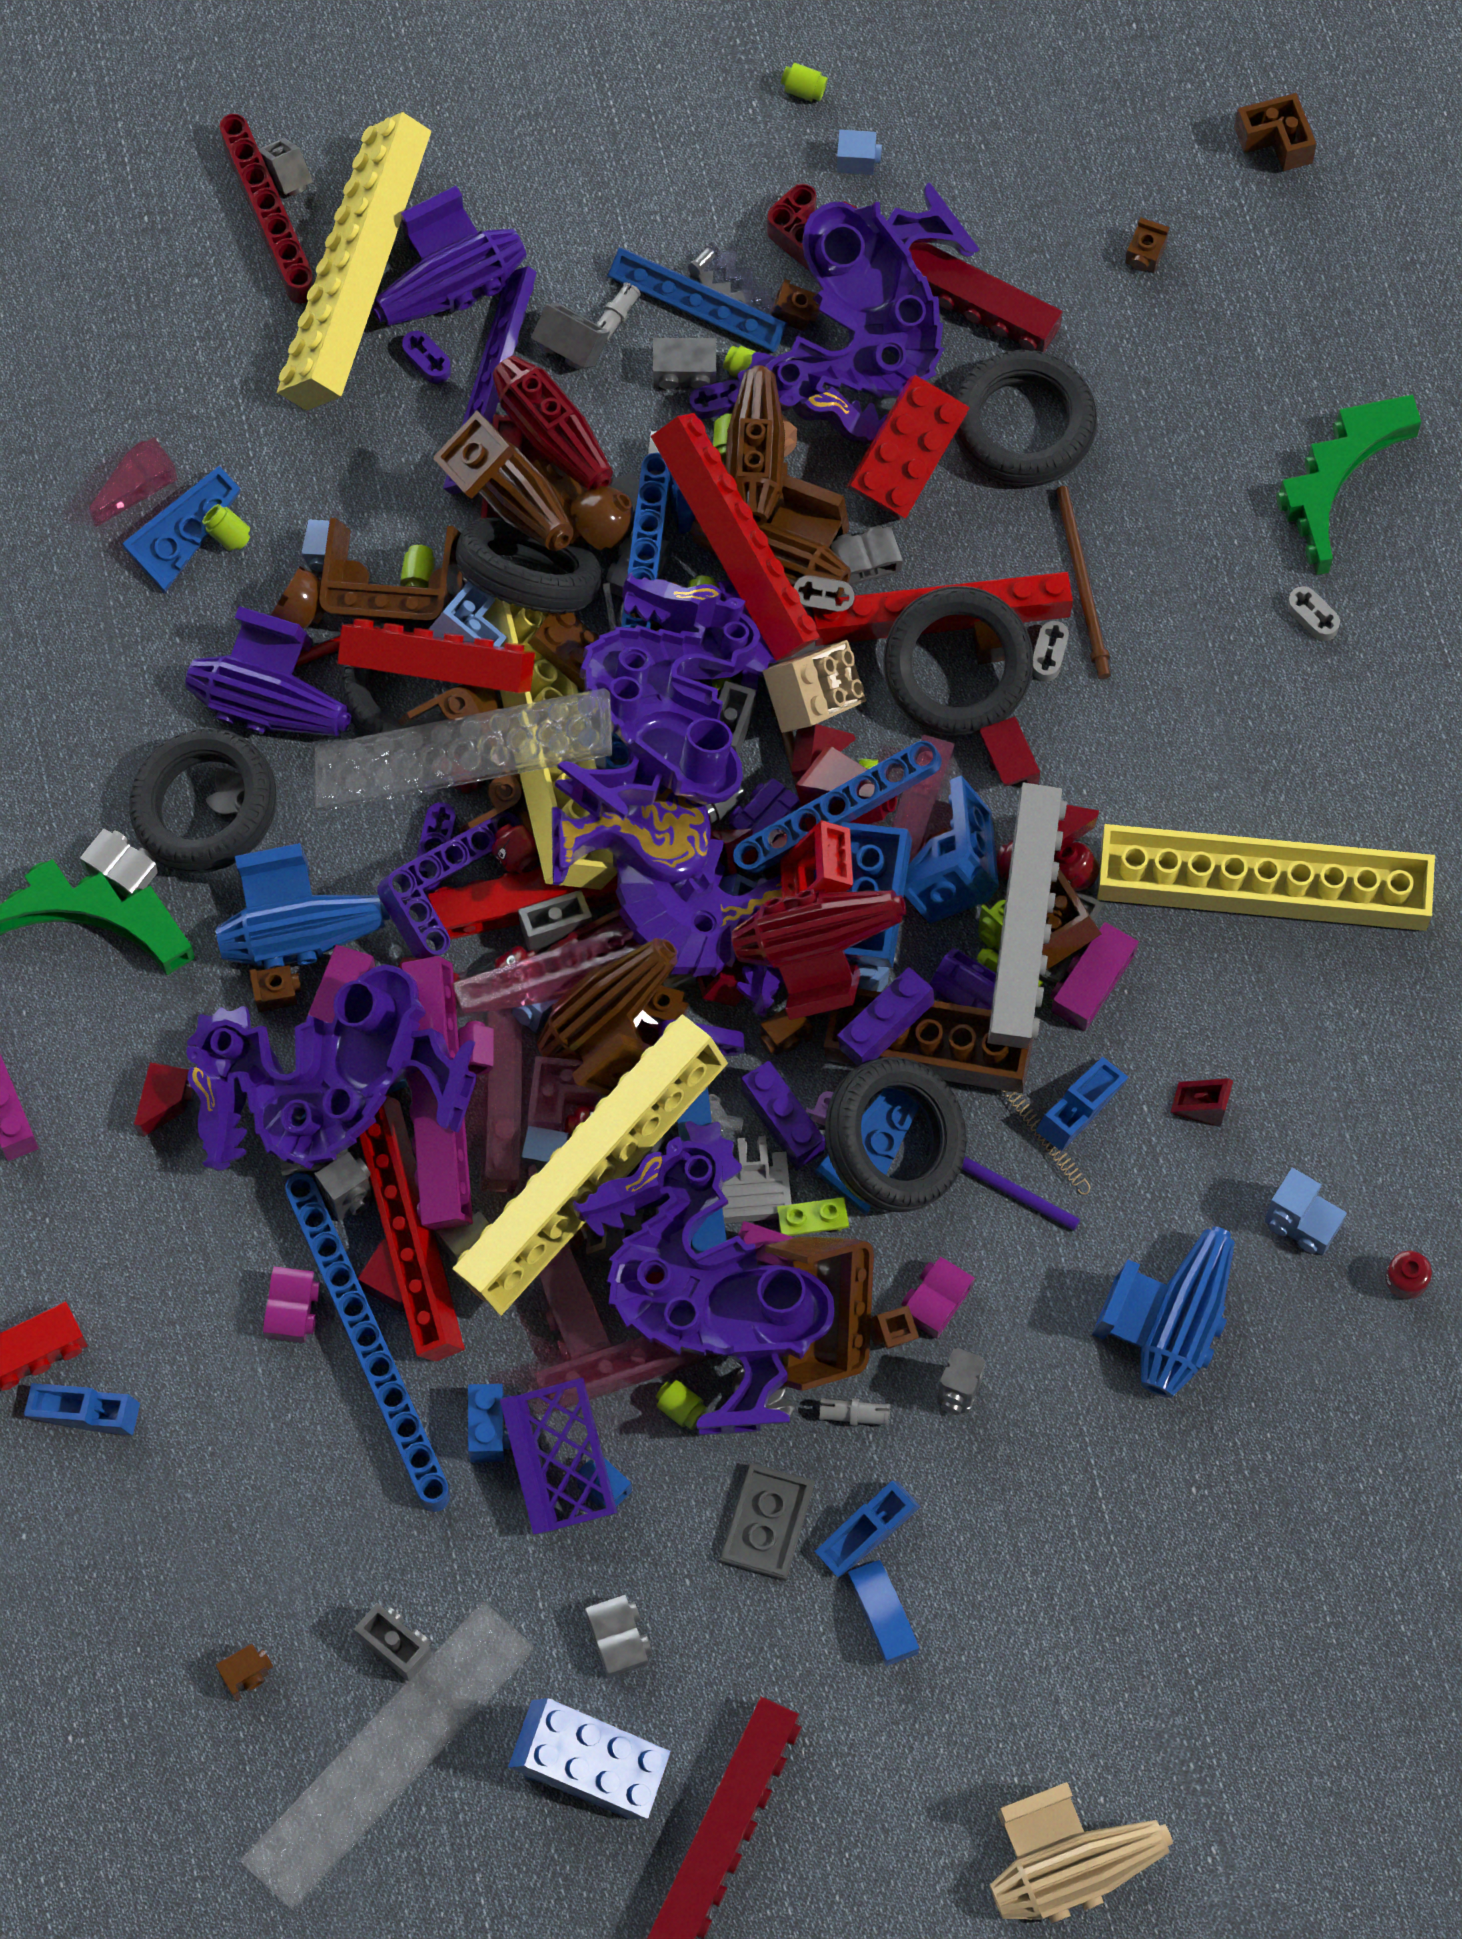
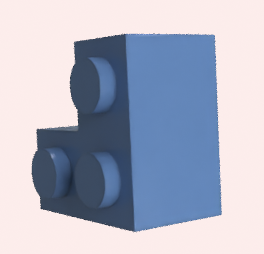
M470 582L464 586L429 628V630L434 631L433 636L444 638V633L464 635L463 641L474 642V638H486L494 640V646L499 647L507 638L483 617L496 600Z
M1292 1167L1272 1198L1264 1222L1268 1223L1269 1228L1276 1234L1281 1236L1288 1235L1297 1240L1298 1245L1305 1251L1312 1254L1317 1252L1323 1256L1342 1226L1347 1212L1319 1197L1318 1193L1322 1184Z

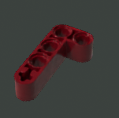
M797 184L769 209L767 233L768 237L810 271L804 257L803 244L799 243V241L803 240L804 226L809 215L816 210L817 195L812 186ZM805 202L807 205H799L797 203ZM777 222H785V223H787V224H785V225H778V224H776V223H777Z

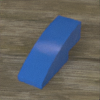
M1102 1057L1067 1089L1063 1098L1044 1115L1036 1132L1062 1152L1098 1115L1129 1077Z
M31 1383L24 1416L29 1419L71 1428L133 1436L140 1402L129 1394L97 1392L89 1387Z
M892 1480L868 1504H863L814 1552L837 1577H840L889 1537L921 1506L898 1481Z
M881 1560L848 1571L853 1589L871 1635L875 1638L885 1666L918 1655V1643Z

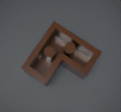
M1297 93L1237 109L1234 129L1244 153L1274 146L1283 171L1313 164L1317 143Z
M1060 869L1058 870L1057 881L1051 882L1050 893H1055L1053 913H1047L1046 924H1051L1049 944H1043L1042 955L1048 956L1046 970L1102 935Z

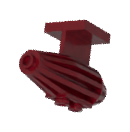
M510 356L501 361L494 369L492 377L501 408L524 434L522 454L531 463L536 459L549 460L587 490L592 488L599 489V486H609L612 481L613 470L588 422L546 370L517 356Z
M806 889L793 897L785 899L774 897L761 904L759 911L732 930L733 949L740 962L775 968L779 967L789 993L785 1007L789 1020L850 1006L854 1003L861 973L857 963H848L844 950L901 923L902 916L906 915V905L902 895L897 896L894 890L826 893L825 889L817 891Z

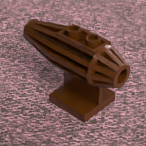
M758 365L751 367L743 375L727 429L726 460H724V466L727 472L735 479L741 497L750 506L753 518L757 525L760 526L765 523L771 524L784 500L782 486L783 480L787 475L788 462H784L785 428L775 374L767 367Z
M476 411L438 451L433 459L467 496L472 499L479 492L509 525L551 551L565 548L573 537V528L549 482L515 445L507 442L481 413Z
M786 475L782 486L783 502L771 524L765 523L758 527L767 536L768 545L775 557L782 563L784 573L791 586L794 587L795 582L805 575L849 583L851 569L829 548L835 536L847 534L850 529L844 496ZM695 518L690 529L693 542L718 558ZM806 582L804 587L799 586L798 589L799 592L803 593L804 599H810L811 594L822 595L823 591L812 588V582ZM838 587L837 592L826 591L825 596L841 597L844 593V588Z
M654 938L652 941L604 967L597 965L593 970L589 971L582 980L565 992L552 1005L553 1010L537 1042L542 1056L550 1064L557 1067L583 1060L584 1064L572 1073L576 1084L608 1096L618 1086L620 1078L626 1072L631 1071L640 1061L644 1051L652 1046L642 1042L633 1020L639 1016L677 964V950L674 945L666 939Z

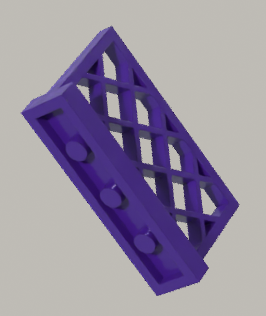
M584 1378L500 1399L533 1535L545 1534L617 1513ZM576 1387L579 1402L572 1412L558 1402L565 1390ZM556 1393L553 1400L546 1396ZM540 1398L550 1404L541 1421L530 1414L528 1400ZM555 1408L570 1416L562 1433L546 1425ZM581 1409H582V1413H583L584 1419H583L582 1417L578 1416L579 1413H580V1411H581ZM575 1420L585 1425L588 1435L582 1446L566 1437ZM533 1423L538 1425L536 1430H534ZM543 1429L558 1438L550 1454L545 1453L538 1446L537 1439ZM563 1442L579 1450L570 1467L555 1459ZM589 1444L591 1445L592 1452L587 1450ZM584 1454L595 1461L596 1470L591 1479L575 1471ZM541 1456H542L543 1458L547 1459V1460L545 1461L544 1465H543ZM551 1463L567 1472L558 1488L547 1482L546 1472ZM572 1475L587 1484L578 1501L563 1492ZM598 1477H599V1481H600V1485H601V1486H599L598 1484L595 1483V1482L597 1481ZM592 1488L603 1494L606 1509L593 1511L584 1505ZM550 1491L555 1493L553 1498H551ZM562 1497L575 1505V1508L568 1519L557 1522L554 1507L559 1498ZM580 1509L587 1513L584 1515L577 1516Z

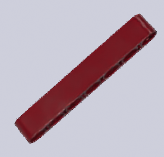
M228 114L222 118L219 125L223 147L288 297L295 303L308 302V291L314 285L312 270L247 121L239 114ZM243 157H251L249 159L242 160ZM254 182H261V183L256 184V185H253V184H252V183H254ZM268 206H269V207H272V208L267 209V210L262 209V208L268 207ZM278 231L283 232V233L278 234V235L273 234V233L278 232ZM289 256L294 257L291 260H284V258ZM297 282H305L303 285H294Z

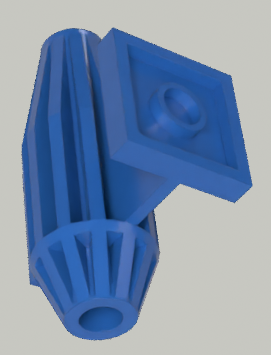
M298 843L235 856L237 869L242 879L247 908L217 926L216 934L223 960L258 966L259 969L265 968L266 970L297 962L298 965L312 964L317 961V958L324 957L325 952L334 949L336 944L342 946L385 928V921L391 920V917L380 900L379 895H312L308 875L310 874L308 860L301 844Z
M1213 1226L1211 1230H1203L1201 1236L1167 1285L1138 1273L1140 1264L1129 1259L1126 1260L1114 1278L1091 1335L1104 1340L1110 1334L1140 1347L1141 1386L1153 1394L1172 1398L1201 1367L1207 1369L1212 1359L1214 1349L1209 1347L1214 1336L1220 1337L1227 1321L1222 1315L1226 1308L1224 1303L1235 1245L1234 1240L1230 1238L1231 1233L1223 1228Z

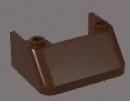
M330 517L319 595L322 608L329 614L343 617L434 623L459 593L463 575L457 566L455 553L461 532L454 526H447L442 568L432 573L428 588L369 584L368 569L358 561L347 560L351 530L337 518Z
M465 684L450 689L414 708L398 720L402 726L436 707H439L442 714L450 721L459 722L470 718L499 771L500 776L493 779L488 787V797L494 809L459 828L460 834L526 800L502 704L493 689Z
M796 1237L766 1245V1253L787 1258L790 1267L800 1268L813 1274L827 1286L834 1299V1319L832 1327L827 1334L812 1342L801 1360L790 1354L787 1357L783 1356V1366L787 1371L788 1379L782 1386L804 1391L860 1374L868 1364L870 1353L874 1264L872 1245L869 1242L858 1239Z

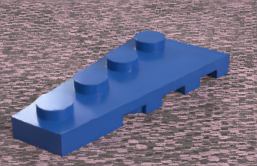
M218 466L124 541L122 548L165 594L209 535L206 531V526L202 523L206 513L217 504L229 508L240 494V487Z
M891 1088L884 1089L862 1115L861 1121L862 1140L867 1155L875 1167L885 1175L919 1108V1105L910 1096ZM828 1155L814 1173L866 1216L871 1206L854 1196L837 1176Z

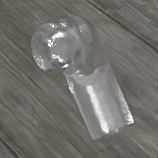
M710 1094L709 1102L712 1123L719 1122L721 1131L742 1134L744 1117L727 1115L720 1105L721 1099L714 1094Z

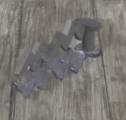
M710 242L705 247V250L688 265L690 275L696 279L699 278L700 283L750 306H752V301L761 300V309L759 310L763 312L766 311L765 308H772L775 298H771L772 287L754 289L752 287L753 268L736 269L737 251H721L714 243ZM718 259L717 269L726 267L725 281L742 280V291L730 294L731 282L712 284L713 271L703 272V269L712 260Z

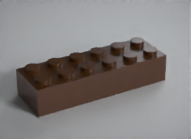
M857 988L853 1005L831 1010L824 1042L827 1061L856 1065L840 1050L838 1034L882 992ZM934 1001V1004L878 1058H907L929 1067L946 1081L1023 1093L1034 1038H1031L1028 1049L987 1043L992 1010Z

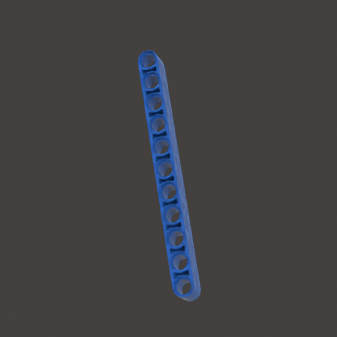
M658 452L648 454L643 459L628 567V574L632 573L636 579L647 578L648 580H656L658 577L669 489L668 467ZM657 470L660 471L662 474L653 475L649 472ZM647 499H656V500L659 501V502H657V503H648V502L645 501V500H647ZM651 527L655 530L652 532H646L642 530V528ZM646 555L651 557L652 559L644 561L639 559L638 557ZM623 606L621 627L636 628L638 625L651 629V618L647 622L643 621L642 618H634L631 614L637 613V611L633 609L630 614H625ZM608 728L604 770L625 768L629 766L627 745L616 733L612 734ZM614 759H623L626 761V763L623 765H615L611 761Z
M294 1174L289 1177L285 1186L290 1207L418 1499L426 1510L432 1512L441 1511L448 1505L450 1500L446 1478L315 1181L308 1174ZM299 1188L310 1189L309 1194L303 1198L293 1195ZM312 1217L323 1219V1222L317 1227L306 1225L307 1221ZM326 1246L336 1248L335 1253L329 1257L319 1254L321 1249ZM343 1275L349 1278L348 1283L344 1286L338 1287L332 1284V1281L337 1276ZM352 1305H358L363 1308L360 1314L353 1317L346 1315L345 1311ZM365 1335H372L376 1338L375 1342L370 1346L365 1347L358 1344L360 1338ZM377 1365H385L389 1368L387 1374L381 1377L374 1376L371 1372ZM391 1395L402 1397V1401L398 1406L389 1407L384 1403ZM405 1425H411L416 1428L415 1433L406 1438L398 1435V1431ZM422 1455L429 1458L428 1464L423 1468H415L411 1465L412 1460L417 1456ZM438 1486L442 1488L443 1492L438 1498L429 1499L425 1496L426 1490L429 1487Z

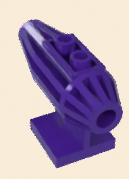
M454 186L401 212L404 241L409 250L415 248L421 261L375 297V305L372 306V311L379 323L384 321L387 326L447 310L450 313L457 310H466L476 300L484 296H494L506 286L505 281L527 257L525 247L513 228L477 231L463 208L461 192L457 186Z
M239 606L235 619L241 624V628L231 655L196 658L189 666L185 680L186 689L217 714L215 718L221 722L234 725L236 720L245 723L246 729L259 734H264L265 730L274 733L277 730L338 736L342 731L346 732L349 727L351 714L348 713L346 705L292 675L300 651L309 652L313 643V639L299 624Z

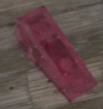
M155 437L148 441L137 443L131 451L126 453L90 505V514L96 527L178 480L173 462Z

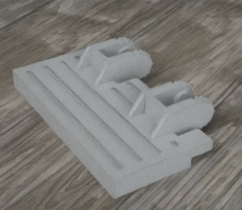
M759 1136L757 1151L759 1152L760 1161L747 1162V1142L745 1138H737L739 1163L742 1164V1171L723 1183L722 1192L729 1204L723 1207L724 1223L779 1219L777 1206L791 1205L786 1152L772 1153L773 1166L769 1167L766 1136ZM661 1205L656 1206V1215L659 1213L658 1207Z

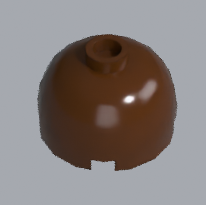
M599 486V489L592 488L584 491L572 502L571 515L573 516L576 513L579 523L575 526L583 538L595 548L602 550L608 547L610 548L609 551H613L632 533L635 520L630 498L618 489L610 486Z
M299 566L270 616L299 624L303 630L312 621L318 624L325 613L319 601L321 588L319 578L307 569Z

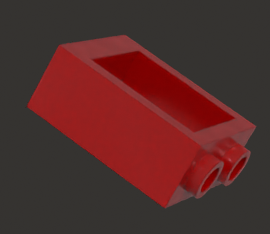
M821 820L780 859L782 899L796 896V894L806 889H813L814 891L825 889L826 893L846 892L853 886L850 828ZM814 869H816L817 873L816 881H814Z

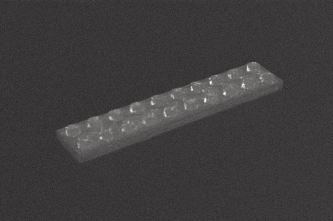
M602 688L458 717L455 720L448 719L315 746V808L323 812L555 767L563 761L575 763L611 756L610 692Z
M483 1601L427 1660L412 1679L396 1693L240 1860L241 1864L293 1911L535 1651V1646Z

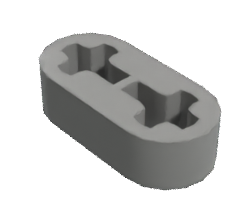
M805 575L800 577L794 585V588L799 593L801 604L805 606L844 611L854 601V591L844 581ZM806 582H812V588L823 591L822 595L811 594L810 599H804L803 593L799 592L798 589L799 586L804 587ZM838 587H843L844 593L849 595V599L843 600L841 605L835 604V598L825 596L826 591L837 592Z
M1302 586L1293 589L1287 604L1290 614L1317 640L1329 641L1337 635L1340 625L1337 613L1311 588ZM1297 600H1309L1308 606L1304 604L1297 606ZM1320 621L1323 623L1331 622L1330 628L1326 626L1322 629L1319 628Z
M1059 621L1045 623L1039 633L1033 654L1032 674L1040 681L1048 682L1054 680L1061 669L1069 631ZM1052 632L1058 633L1054 647L1049 646ZM1046 655L1051 656L1048 670H1042V664Z

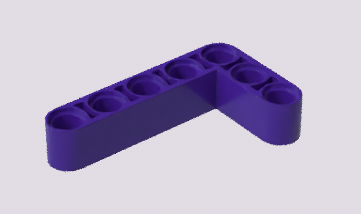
M506 811L501 812L395 869L380 881L377 888L379 898L415 958L425 959L441 956L450 946L449 934L426 897L424 890L492 854V846L497 840L494 837L498 831L497 825L502 827L510 824L512 827L521 825L515 814ZM471 839L479 843L480 850L472 845ZM445 853L453 857L454 864L448 862ZM419 867L426 870L428 878L420 874ZM392 881L400 885L402 893L397 892L393 888ZM409 910L417 914L418 922L410 917ZM426 938L434 943L435 950L427 946Z

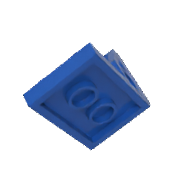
M962 775L950 780L951 794L948 795V800L953 810V819L950 821L952 831L931 838L908 865L904 895L929 924L988 902L999 887L992 812Z

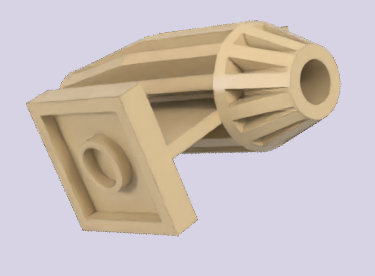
M1067 1782L1000 1808L997 1813L1002 1827L1005 1826L1017 1857L989 1885L1002 1919L1043 1920L1049 1918L1052 1924L1071 1916L1068 1909L1082 1904L1085 1911L1104 1903L1103 1895L1108 1894L1163 1856L1169 1854L1168 1846L1172 1845L1173 1841L1166 1824L1159 1826L1157 1820L1084 1832L1072 1803L1071 1797L1073 1795Z

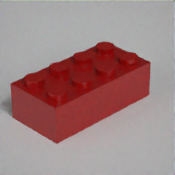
M917 375L911 376L846 488L899 520L906 519L970 407Z

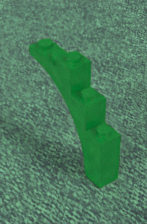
M1413 394L1339 409L1337 421L1333 423L1335 440L1311 444L1309 455L1305 457L1307 475L1282 480L1280 492L1276 493L1278 508L1280 511L1285 512L1287 522L1297 520L1299 534L1301 537L1305 536L1308 545L1305 548L1309 565H1314L1316 575L1329 573L1333 556L1329 541V512L1340 487L1352 472L1373 454L1392 444L1418 436L1421 418Z
M51 859L46 863L40 862L34 865L29 870V873L24 875L28 888L13 892L5 902L0 904V935L33 924L50 922L82 923L112 931L133 942L150 955L166 975L171 974L195 959L192 946L150 885L145 889L134 890L132 894L130 893L125 901L121 902L102 872L95 876L90 875L83 878L77 887L73 889L57 864Z

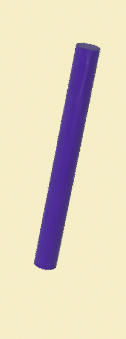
M965 1156L961 1168L963 1171L1073 1231L1076 1230L1081 1219Z

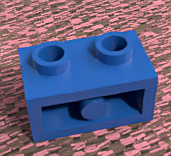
M468 1384V1453L470 1462H505V1449H511L500 1399L510 1397V1395H504L503 1384Z

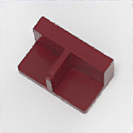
M1016 716L981 728L980 735L990 755L989 766L992 771H997L1003 786L1006 787L1020 781L1029 784H1039L1040 770Z

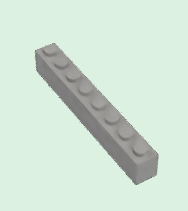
M1023 783L1020 790L987 1043L1028 1049L1031 1038L1037 1039L1040 1019L1034 1018L1035 1006L1041 1007L1044 987L1038 986L1039 975L1045 976L1048 956L1042 955L1043 944H1049L1051 924H1046L1047 913H1053L1055 893H1050L1051 882L1057 881L1059 862H1053L1054 853L1061 850L1063 832L1057 831L1058 821H1064L1067 801L1061 800L1062 788Z

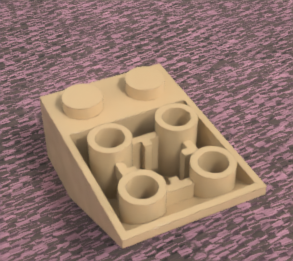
M848 639L762 670L781 733L813 726L866 702L864 687L860 681Z

